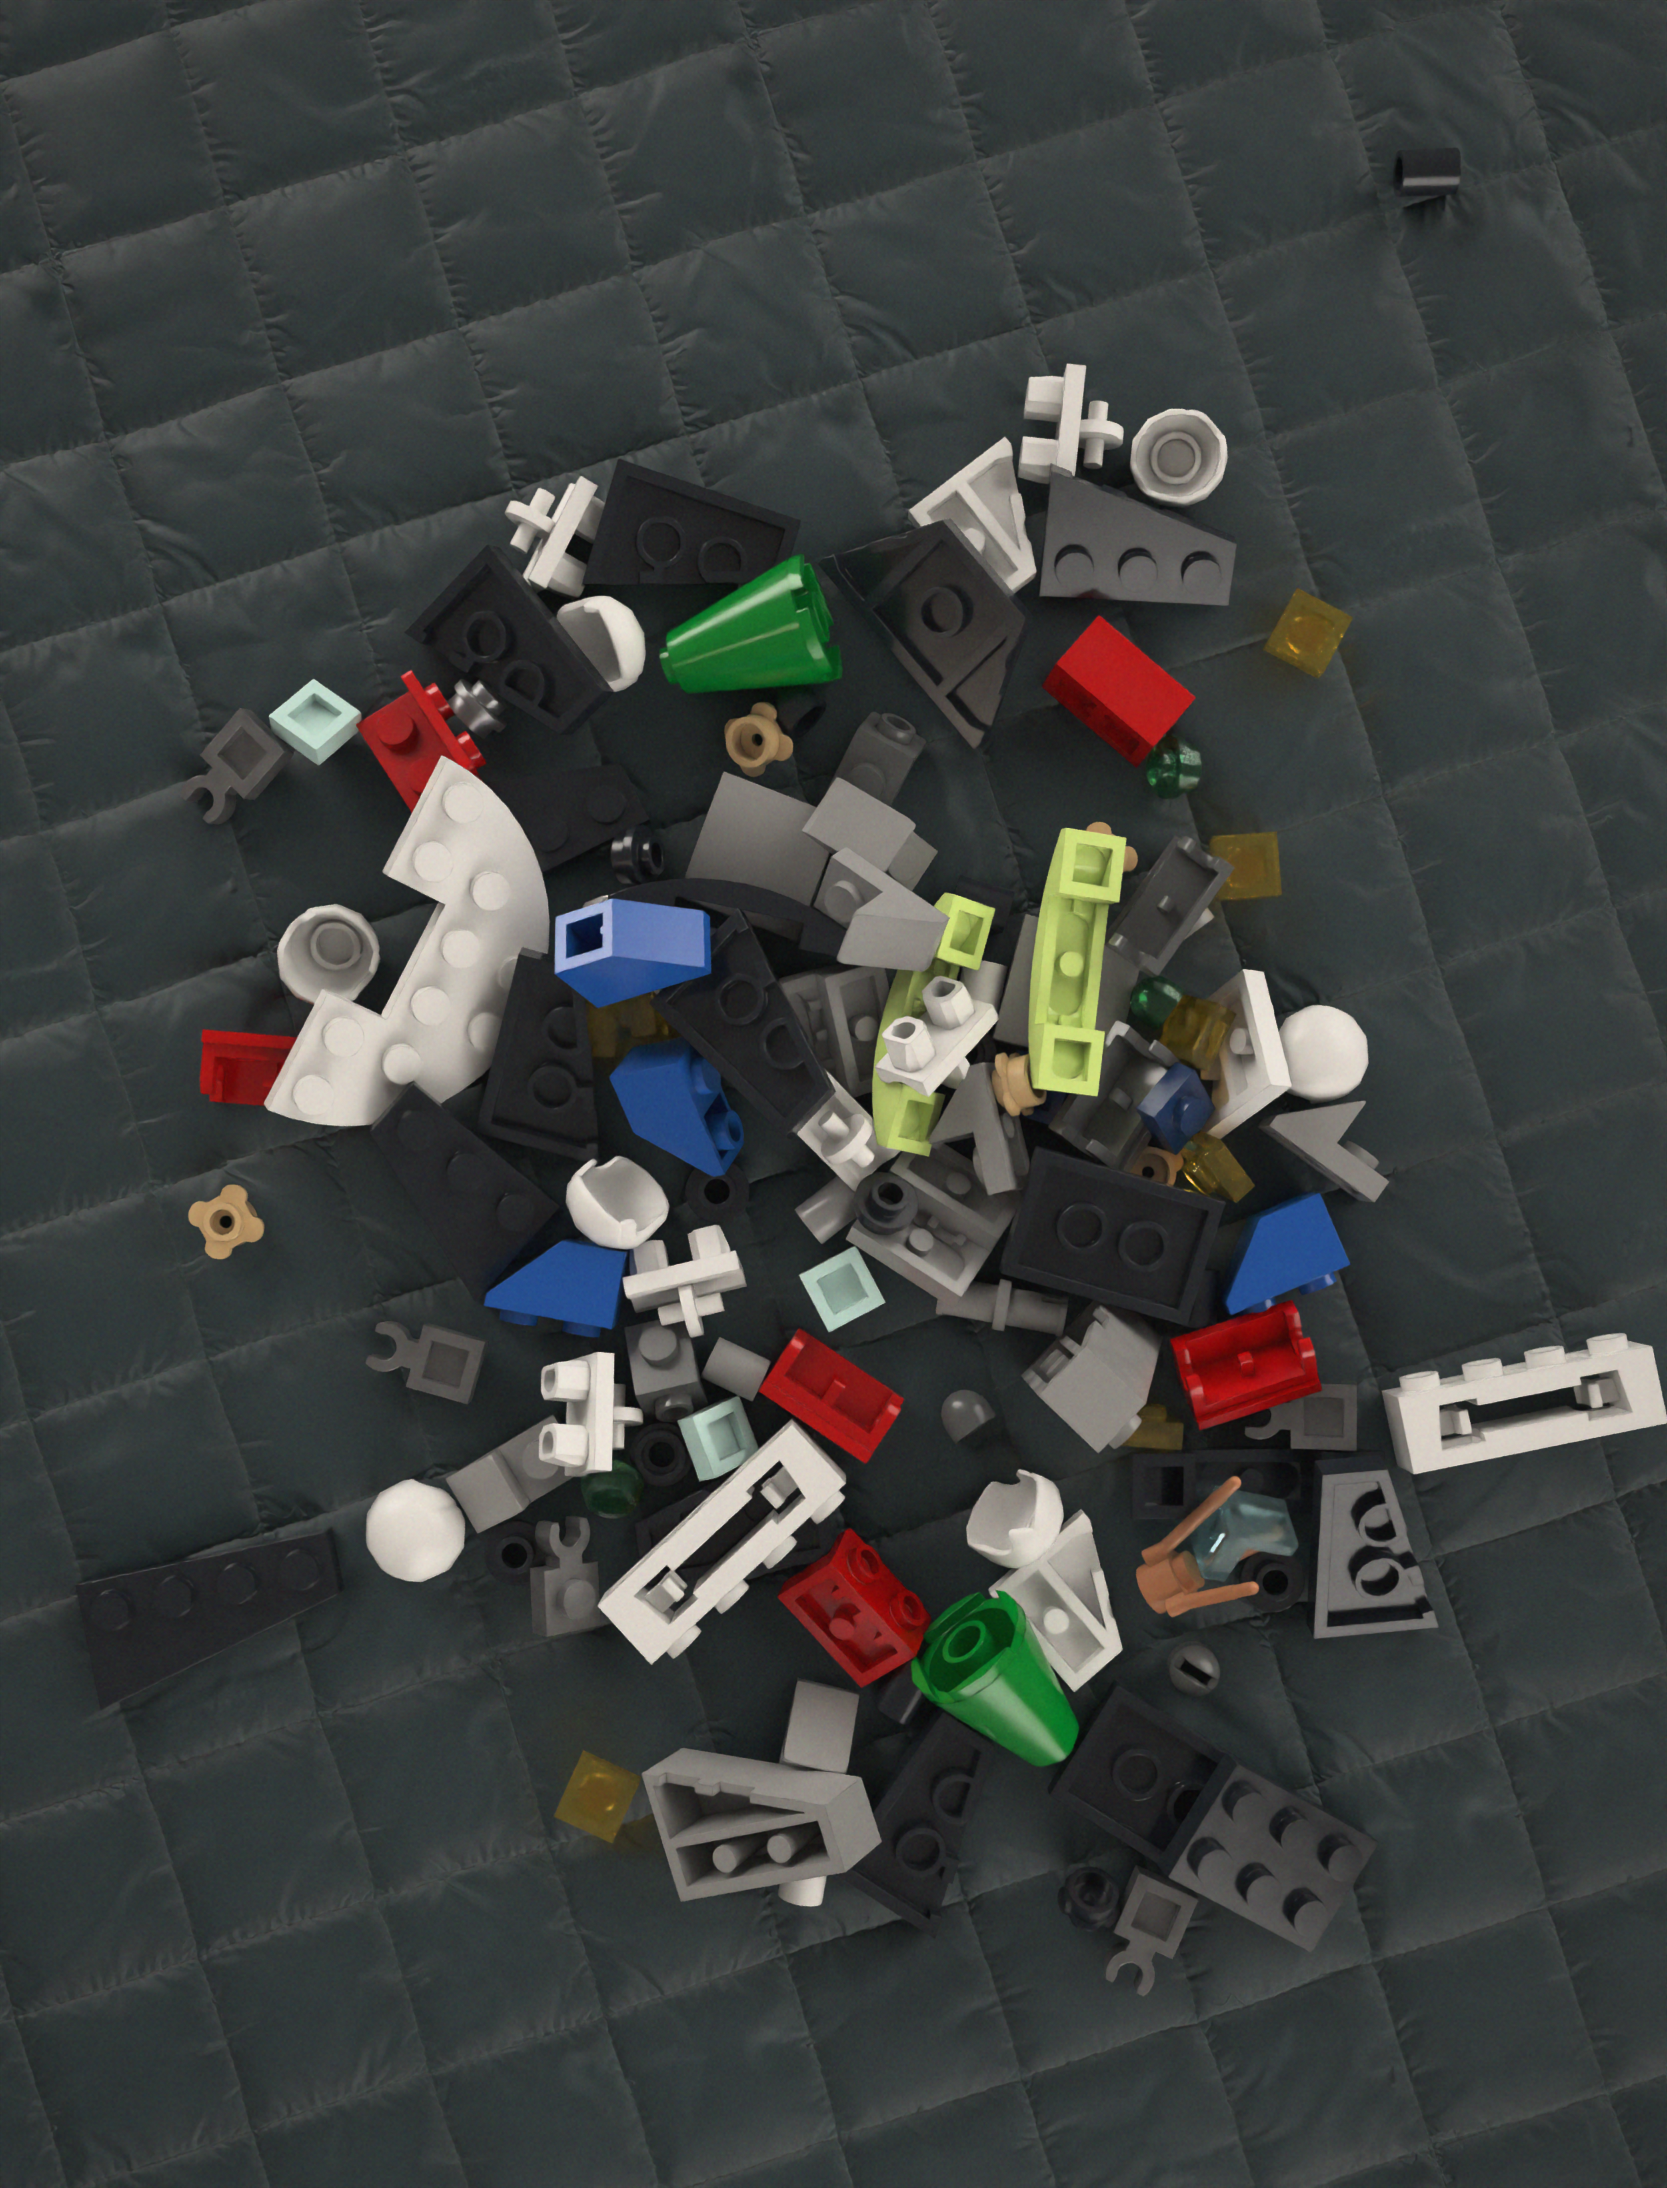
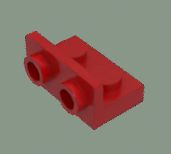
M412 670L400 676L409 692L356 724V727L412 813L441 755L470 771L482 782L483 780L477 769L487 763L466 730L455 737L445 721L455 716L437 685L432 683L423 689Z
M851 1528L838 1534L829 1554L786 1580L777 1595V1598L861 1688L916 1657L924 1638L923 1635L931 1621V1616L924 1608L919 1597L912 1591L907 1590L882 1562L876 1550L870 1545L865 1544Z

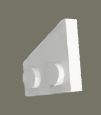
M1004 437L912 507L908 512V519L915 528L944 519H952L1013 593H1016L1035 578L1037 571L1031 542L1027 538L1024 523L1026 516L1021 493H1018L1012 463V446L1008 439Z
M1242 969L1206 999L1204 1021L1206 1045L1202 1053L1200 1079L1213 1081L1212 1103L1216 1109L1198 1132V1138L1220 1140L1292 1087L1288 1065L1285 1060L1274 1016L1273 1005L1270 1000L1265 975L1262 971Z
M1082 1509L1061 1525L1056 1542L1039 1560L1028 1566L1012 1568L988 1589L993 1598H999L995 1590L1005 1591L1022 1607L1050 1665L1074 1692L1123 1650L1116 1620L1113 1617L1104 1573L1100 1566L1091 1522Z

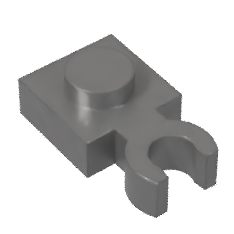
M240 708L200 754L212 769L206 776L199 775L189 779L183 786L180 796L185 801L197 802L209 790L213 795L214 802L212 808L206 812L203 819L209 824H222L232 816L235 810V795L237 793L243 799L255 800L295 753L278 736L272 733L271 729L251 710Z
M385 1321L376 1325L375 1331L391 1336L395 1340L397 1348L391 1358L378 1354L369 1355L366 1360V1364L369 1367L381 1372L392 1371L401 1366L410 1368L406 1387L464 1404L472 1402L489 1340L430 1323L423 1325L420 1339L413 1338L410 1331L398 1322Z
M1321 1384L1322 1391L1269 1408L1271 1411L1270 1421L1264 1426H1245V1435L1252 1439L1262 1440L1272 1437L1280 1429L1291 1430V1449L1357 1451V1386Z
M567 1516L565 1520L566 1535L562 1541L559 1538V1523L543 1520L538 1521L536 1525L535 1539L538 1548L545 1554L546 1566L530 1568L532 1629L534 1634L548 1637L601 1625L600 1608L598 1607L600 1602L598 1561L582 1559V1553L590 1539V1526L587 1518Z
M1136 1865L1119 1902L1120 1915L1118 1920L1111 1926L1113 1933L1124 1937V1940L1110 1947L1104 1956L1103 1972L1106 1980L1114 1982L1117 1972L1122 1965L1134 1963L1139 1966V1971L1135 1976L1133 1985L1137 1994L1145 1996L1152 1988L1155 1979V1971L1151 1962L1155 1952L1173 1959L1199 1900L1195 1891Z

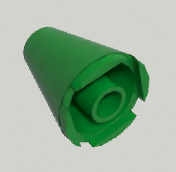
M803 554L786 559L669 631L666 635L667 647L660 648L659 650L661 665L668 682L671 685L679 683L687 694L829 683L841 679L843 673L839 644L827 648L826 642L830 641L829 627L834 625L828 603L811 563L804 564Z
M998 1590L995 1591L999 1598L985 1599L980 1592L964 1597L948 1607L928 1627L923 1635L929 1646L921 1661L917 1657L912 1659L911 1672L913 1683L920 1689L926 1699L1028 1763L1041 1767L1065 1759L1074 1747L1079 1731L1078 1721L1022 1607L1005 1591Z

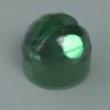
M1160 975L1154 978L1150 976L1145 977L1132 990L1130 996L1132 1012L1141 1022L1156 1032L1185 993V989L1172 980Z

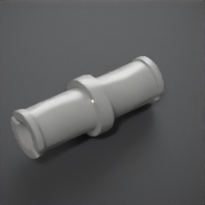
M1000 1279L999 1285L973 1280L954 1309L938 1299L936 1314H947L992 1323L991 1329L1004 1331L1005 1325L1062 1337L1069 1296L1062 1295L1061 1297L1012 1288L1013 1281Z

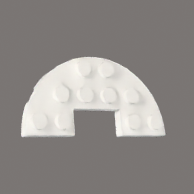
M441 755L382 871L387 876L439 901L382 1014L373 1012L322 988L264 1102L267 1110L314 1124L334 1126L372 1125L412 1081H415L437 1101L442 1103L464 1090L491 1067L518 954L522 947L548 953L550 923L548 899L542 872L534 850L518 821L508 807L486 784L449 758Z

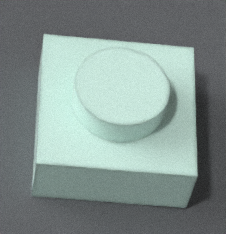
M312 679L269 715L271 732L318 766L359 732L356 724L362 721L359 710L315 679Z
M855 1245L799 1274L828 1332L886 1303Z
M739 1395L722 1399L677 1421L699 1481L714 1479L744 1464L759 1450Z

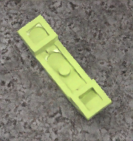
M1071 828L1061 829L1043 893L1032 960L1028 1039L1033 1089L1098 1096L1105 1031L1095 1030L1108 908L1109 904L1118 903L1120 900L1126 838Z
M946 892L940 897L934 907L950 917L930 967L923 972L898 969L895 975L878 1033L872 1080V1108L877 1145L928 1157L932 1144H929V1138L938 1123L945 1095L933 1092L928 1097L918 1093L912 1087L902 1082H883L880 1080L875 1066L888 1053L882 1033L895 1019L905 1016L919 1019L927 1011L921 991L934 977L943 976L957 980L960 967L979 971L995 908Z

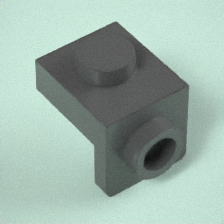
M871 712L858 727L827 791L836 778H841L891 807L911 767L921 754L927 741L915 734V727L902 717L891 713H883L881 715L877 712Z
M660 1319L624 1328L635 1396L648 1421L675 1422L696 1410L708 1406L707 1395L700 1378L694 1341L688 1333L685 1321L662 1326Z

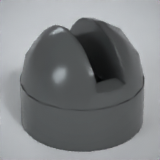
M959 1390L951 1393L944 1401L941 1411L943 1427L954 1444L961 1442L997 1416L982 1395L970 1390Z
M1197 1641L1183 1642L1171 1651L1167 1660V1673L1170 1680L1185 1695L1193 1697L1209 1694L1218 1684L1221 1673L1219 1661L1212 1650L1203 1643ZM1186 1659L1209 1676L1201 1683L1193 1676L1181 1670L1180 1667Z

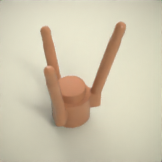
M1233 1476L1229 1478L1165 1538L1142 1550V1557L1146 1563L1136 1569V1578L1146 1602L1158 1614L1168 1612L1173 1618L1192 1608L1235 1600L1258 1593L1259 1586L1253 1581L1197 1592V1589L1204 1586L1205 1576L1278 1543L1281 1539L1278 1531H1270L1200 1563L1197 1562L1189 1551L1185 1550L1181 1553L1174 1551L1185 1538L1225 1503L1241 1486L1239 1477Z

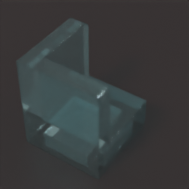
M1215 1486L1211 1494L1221 1486ZM1236 1490L1225 1503L1190 1534L1201 1578L1225 1582L1247 1548L1292 1556L1299 1546L1285 1500Z

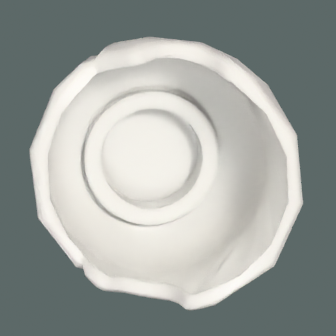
M1168 409L1147 419L1132 441L1130 470L1137 486L1150 500L1164 506L1186 508L1206 499L1222 481L1228 459L1225 436L1206 414L1197 410Z
M610 596L588 597L561 607L556 619L614 692L624 690L638 680V676L643 671L646 656L644 632L631 609Z
M333 904L310 908L289 925L279 942L277 957L280 978L296 998L312 1005L315 1004L322 988L345 999L354 1001L377 972L381 959L377 933L362 914L341 905Z
M1312 1005L1287 1017L1279 1030L1292 1087L1287 1090L1289 1094L1310 1100L1311 1104L1322 1103L1344 1097L1360 1084L1369 1064L1366 1035L1353 1017L1334 1007Z
M616 1156L598 1167H594L597 1161L591 1159L572 1176L571 1181L567 1184L566 1204L576 1228L601 1247L623 1250L636 1248L650 1238L667 1218L670 1205L663 1188L645 1169L628 1158Z
M1021 1469L1016 1473L1020 1479L1019 1483L1009 1485L995 1481L985 1488L972 1509L966 1527L968 1546L990 1561L1007 1568H1021L1039 1560L1056 1542L1064 1518L1060 1493L1056 1485L1038 1474L1029 1473Z
M414 1479L403 1480L380 1492L367 1513V1547L379 1567L393 1577L413 1582L426 1581L449 1570L464 1548V1516L461 1509L456 1506V1501L441 1488L428 1486Z

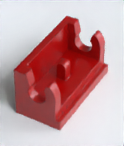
M1100 615L1057 661L1041 686L1136 768L1196 699L1193 694Z
M202 1029L201 1094L209 1095V1101L265 1106L264 1102L297 1037Z
M1293 1300L1270 1306L1263 1312H1252L1170 1339L1178 1383L1199 1431L1322 1391L1313 1344L1310 1337L1303 1338L1299 1312Z
M800 1327L759 1387L760 1393L865 1464L902 1409L900 1406L904 1401V1397Z

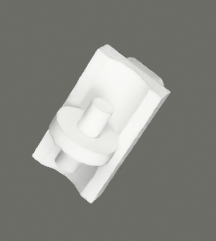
M1067 364L1063 377H1029L1026 389L1024 419L1057 422L1055 440L1023 436L1018 477L1048 484L1050 463L1072 471V475L1075 476L1078 447L1085 449L1083 466L1090 469H1099L1102 467L1104 450L1115 449L1123 444V427L1117 423L1107 421V402H1090L1088 419L1081 420L1086 365Z
M582 476L578 478L576 484L570 483L552 519L546 515L555 496L541 488L537 489L529 506L521 502L510 501L505 511L508 519L519 526L510 542L511 547L527 554L535 536L541 538L522 575L536 593L546 589L551 593L574 600L579 598L585 587L581 586L587 565L565 553V550L573 534L578 535L591 544L594 543L605 503L593 496L598 486Z
M943 976L934 977L921 991L927 1011L919 1019L909 1016L895 1019L882 1033L888 1053L875 1066L881 1081L886 1083L893 1081L902 1082L912 1087L918 1093L929 1097L940 1084L957 1089L962 1079H965L970 1067L965 1056L999 1018L994 1005L971 999L963 982Z
M825 1069L836 1093L804 1125L797 1135L855 1192L859 1183L866 1176L872 1174L884 1162L895 1157L901 1150L877 1145L873 1117Z
M720 1225L696 1229L687 1234L693 1261L670 1266L663 1240L646 1241L636 1248L630 1249L631 1276L623 1277L622 1279L626 1297L631 1299L636 1313L658 1308L662 1326L685 1321L691 1338L704 1335L701 1316L724 1311L720 1293L747 1287L744 1270L736 1250L731 1251Z
M595 1352L566 1362L544 1366L541 1371V1394L544 1400L567 1402L566 1424L553 1423L543 1426L542 1432L539 1435V1459L565 1467V1476L584 1477L588 1473L612 1471V1450L624 1449L625 1427L643 1424L642 1409L625 1407L626 1385L614 1384V1353Z

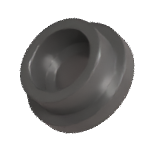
M461 679L454 686L457 693L448 701V704L457 717L475 734L485 738L493 729L501 732L507 726L506 720L501 715V712L507 706L488 684L479 679L472 685L468 681Z

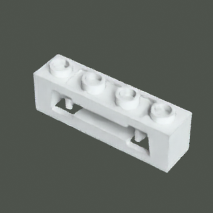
M1625 1333L1607 1334L1587 1339L1588 1349L1565 1354L1563 1346H1549L1524 1352L1526 1362L1502 1366L1501 1359H1483L1463 1364L1462 1375L1439 1379L1437 1371H1425L1402 1376L1399 1378L1401 1387L1382 1391L1397 1466L1412 1474H1418L1666 1424L1667 1415L1653 1348L1649 1345L1628 1341ZM1598 1373L1600 1378L1592 1380L1580 1379V1377ZM1574 1387L1577 1403H1583L1591 1406V1408H1595L1579 1411L1565 1405L1471 1424L1468 1409H1460L1456 1405L1445 1406V1409L1439 1410V1405L1464 1400L1476 1405H1483ZM1607 1402H1609V1404H1610L1609 1406H1604V1407H1603V1404H1602V1403H1607ZM1453 1433L1462 1434L1461 1436L1441 1439V1436L1449 1435Z
M793 1417L604 1593L598 1607L651 1665L665 1652L674 1659L699 1636L701 1630L696 1623L707 1612L715 1607L720 1614L724 1613L748 1590L749 1585L743 1579L761 1562L770 1569L792 1550L797 1541L791 1534L809 1517L816 1524H819L842 1503L845 1496L839 1489L846 1484V1474ZM780 1460L783 1467L772 1478H768L762 1484L763 1489L760 1492L775 1509L781 1506L796 1488H799L802 1494L780 1514L773 1509L697 1580L693 1595L675 1612L672 1611L669 1607L685 1595L684 1590L688 1586L674 1570L752 1499V1493L755 1489L752 1485ZM668 1565L671 1570L653 1589L648 1591L644 1588L651 1579Z

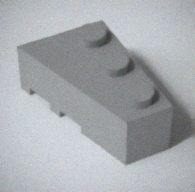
M1093 1300L1063 1331L1062 1337H1057L1021 1376L1035 1393L1097 1453L1107 1444L1116 1449L1136 1431L1142 1422L1137 1413L1147 1402L1163 1337L1136 1311Z
M687 1748L677 1750L641 1774L681 1902L844 1873L882 1842L861 1777Z

